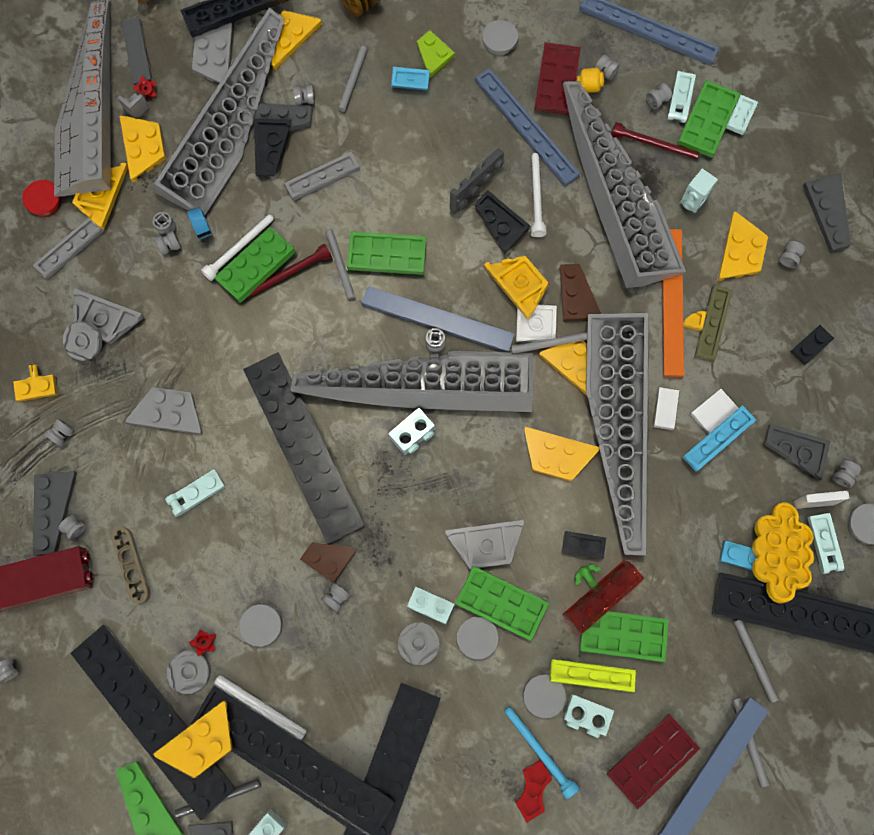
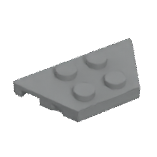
M232 23L195 37L192 63L194 74L206 77L211 82L216 81L220 83L230 68L233 39Z
M78 289L73 291L75 295V305H73L75 318L73 323L84 321L93 324L99 330L103 342L112 344L144 317L139 312Z
M152 387L126 419V423L131 425L198 435L203 434L198 420L199 416L195 409L194 398L189 392Z
M524 520L446 530L445 535L469 570L472 569L473 565L478 568L508 565L512 562Z

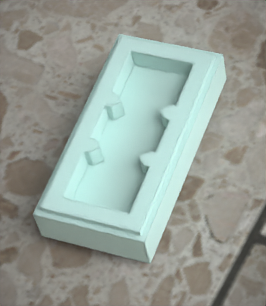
M741 95L726 128L743 135L758 101Z

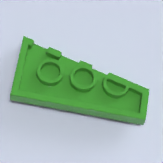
M139 761L116 770L136 835H185L176 824L172 813L170 814L164 805L162 797L157 794L153 783Z

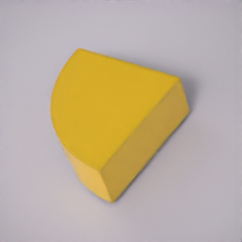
M698 311L689 315L683 322V327L701 332L707 312Z

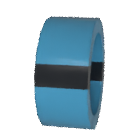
M200 206L187 211L199 240L211 236V229Z

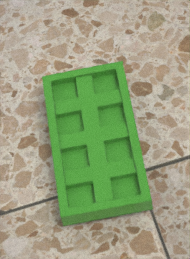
M706 80L678 145L713 158L740 93Z
M269 227L220 271L215 280L241 303L294 255L296 250Z
M350 231L347 270L424 275L427 237Z
M473 565L455 604L532 641L549 602Z
M583 608L579 651L665 662L669 619Z

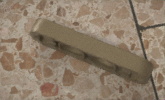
M118 527L112 532L111 539L129 598L133 603L144 604L150 599L151 594L133 534L127 528ZM120 532L126 534L124 542L125 544H130V546H124L123 541L118 539L121 535ZM131 550L133 553L132 559L127 562L124 561V552ZM133 569L139 572V577L135 581L129 579V573ZM142 582V585H138L139 590L144 591V594L141 596L142 599L135 597L138 594L137 587H132V585Z

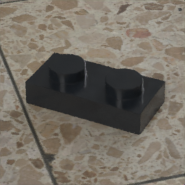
M819 325L790 352L803 365H806L834 337Z
M565 531L562 552L603 559L606 538Z

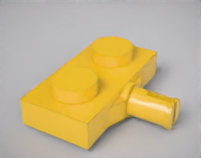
M29 365L30 377L13 382L15 399L18 402L58 395L56 376L53 374L39 376L38 365Z

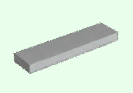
M349 152L284 184L292 200L295 201L360 170V167L352 152Z
M87 218L34 263L33 266L48 280L105 230L101 229L90 218Z

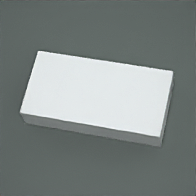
M659 387L653 427L667 430L674 429L679 390Z

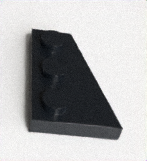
M254 119L256 176H275L292 120Z
M488 190L475 202L477 211L504 254L530 229V225Z

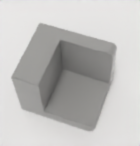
M134 93L127 101L121 96L118 97L123 109L133 118L138 119L149 109L145 98L141 94L137 96Z

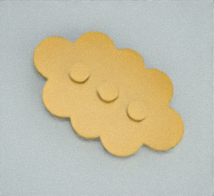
M782 502L772 508L770 515H765L755 522L754 529L758 538L752 542V551L756 556L752 563V572L759 581L766 583L767 594L777 603H786L792 600L796 590L803 589L811 583L812 575L808 567L814 561V553L809 547L813 542V532L806 524L799 522L798 511L792 504Z

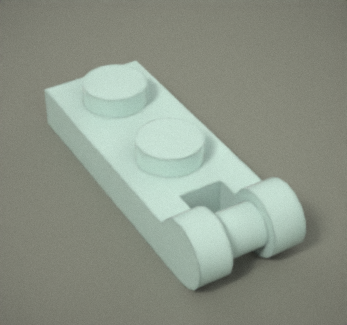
M677 72L667 120L677 119L682 123H686L696 77L695 74ZM676 108L682 109V113L676 112Z
M213 469L180 491L169 495L165 500L168 505L172 506L174 516L178 517L224 489L225 485L216 470ZM183 498L186 503L180 505L178 501Z
M831 514L807 517L809 527L813 532V542L821 574L830 573L832 570L836 572L843 571L844 563ZM827 556H832L833 562H828Z

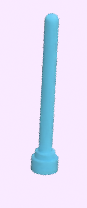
M507 707L505 714L560 783L563 796L566 799L572 797L580 789L575 781L565 777L511 707Z

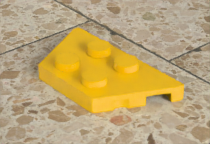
M283 11L280 14L285 20L271 60L274 70L322 25L320 18L289 11Z
M120 116L130 179L132 182H136L138 180L137 177L145 171L147 173L150 172L156 165L166 160L161 127L159 123Z
M120 163V166L111 168V190L83 194L76 193L72 203L103 230L128 170L126 163Z
M733 212L718 281H723L725 278H739L744 275L759 274L762 268L768 236L737 212Z
M526 256L501 260V263L496 264L485 263L484 268L525 318L527 320L530 319L548 288V281Z
M578 341L554 346L540 352L539 357L587 395V343Z
M528 427L524 429L532 471L571 482L600 450L599 447Z
M226 701L221 702L153 755L193 778L198 777L233 750L229 733L230 724L227 716Z

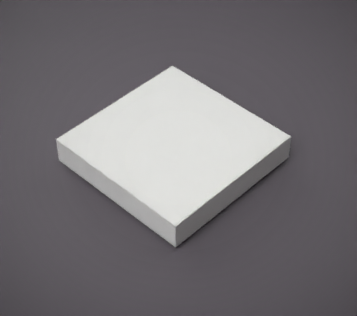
M537 305L531 318L528 320L517 308L516 343H531L556 338L557 306Z
M720 389L690 415L707 434H710L739 408Z
M847 491L807 494L794 500L792 504L796 509L833 506L850 498Z

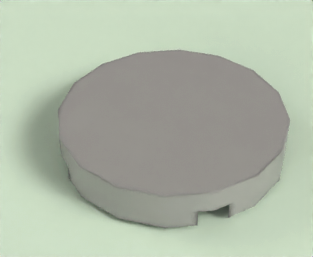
M495 20L489 23L483 30V45L492 54H508L517 45L518 31L508 21Z
M80 321L66 328L63 334V345L71 357L76 360L85 361L99 354L102 348V337L96 326L89 322Z
M864 504L856 507L848 518V528L851 535L865 545H874V504Z
M259 604L252 606L241 617L239 626L241 636L252 646L263 647L271 645L281 633V617L274 608L268 605Z
M472 617L460 626L457 633V643L465 656L472 659H484L496 650L498 632L491 621L483 617Z
M413 623L406 626L401 632L398 639V649L401 656L408 663L424 665L436 657L439 650V637L430 625Z
M183 651L177 654L167 668V679L170 686L182 694H192L202 690L210 677L208 660L203 655L197 656L195 651Z
M547 674L531 678L523 692V700L527 710L540 718L556 716L564 708L566 693L562 683L549 682L550 675Z

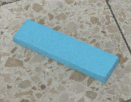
M742 405L682 458L697 472L752 425L756 419Z

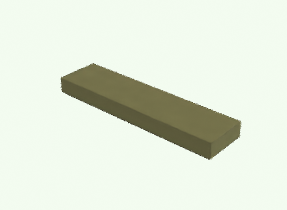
M717 285L712 286L695 358L712 363L715 361L733 290Z

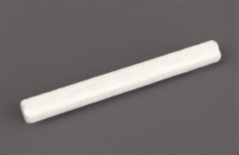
M218 676L216 678L214 686L298 739L302 740L307 732L305 729L225 677Z

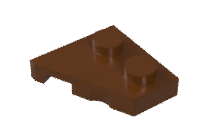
M312 542L300 560L335 583L357 550L351 547Z

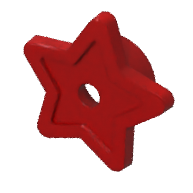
M141 76L140 82L133 89L139 92L145 99L148 96L156 97L154 91L156 81H147Z
M199 630L195 639L189 642L191 646L196 648L197 656H201L205 651H215L213 641L216 638V634H208Z

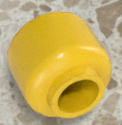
M597 67L584 68L581 71V75L577 76V81H580L587 93L599 92L601 87H604V72H601Z

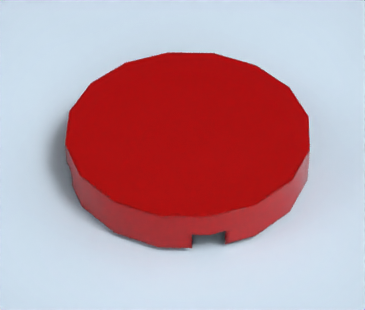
M49 180L32 182L26 187L22 196L23 205L26 209L38 216L51 215L58 209V205L62 200V196H54V183Z

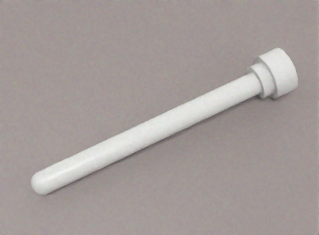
M533 153L534 222L531 226V235L533 237H543L546 235V225L542 222L538 153Z
M267 215L213 265L204 266L201 269L204 276L208 280L213 281L217 276L218 270L274 220L273 215Z

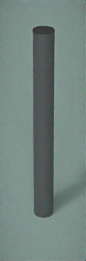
M259 779L236 787L224 801L260 788ZM189 805L175 810L177 819L194 813Z

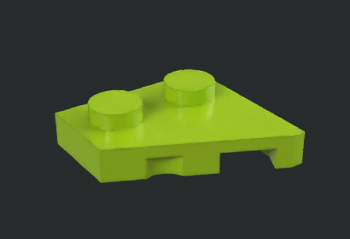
M430 30L417 40V47L421 53L423 64H425L426 70H430L429 78L455 57V52Z

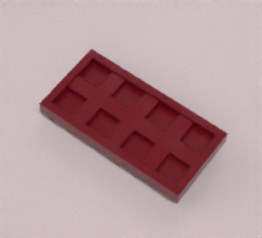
M545 42L535 111L569 115L563 83L576 82L581 47Z
M668 714L606 774L635 808L639 809L700 750V747L674 718Z

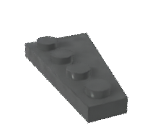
M497 148L483 161L481 169L477 167L472 171L469 180L463 179L458 190L454 188L450 191V210L457 213L459 209L465 208L468 199L479 192L480 186L491 179L492 173L496 169L499 170L502 167L504 151Z
M841 173L805 182L803 188L830 253L848 248L851 242Z
M75 471L34 475V556H42L58 551L62 535L58 528L64 517L67 516V505L69 498L72 496L73 482L77 476Z

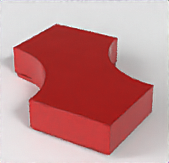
M541 759L522 770L525 777V788L515 803L526 823L545 812L542 795L546 785L552 781V778Z

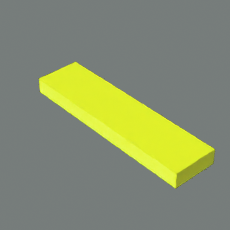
M552 659L549 682L635 692L636 670Z

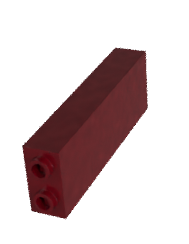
M77 546L0 566V612L92 589L94 576L89 569V552L86 548Z

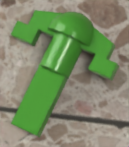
M594 564L582 566L574 576L576 578L574 583L576 585L582 582L580 578L584 577L596 597H598L603 592L590 571L594 570L596 573L601 569L599 566L595 567Z

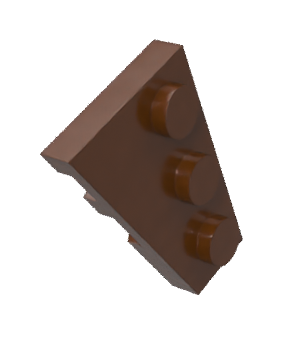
M560 264L563 321H588V314H601L580 264Z

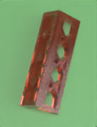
M623 560L562 615L574 625L579 633L583 634L645 578L632 562Z

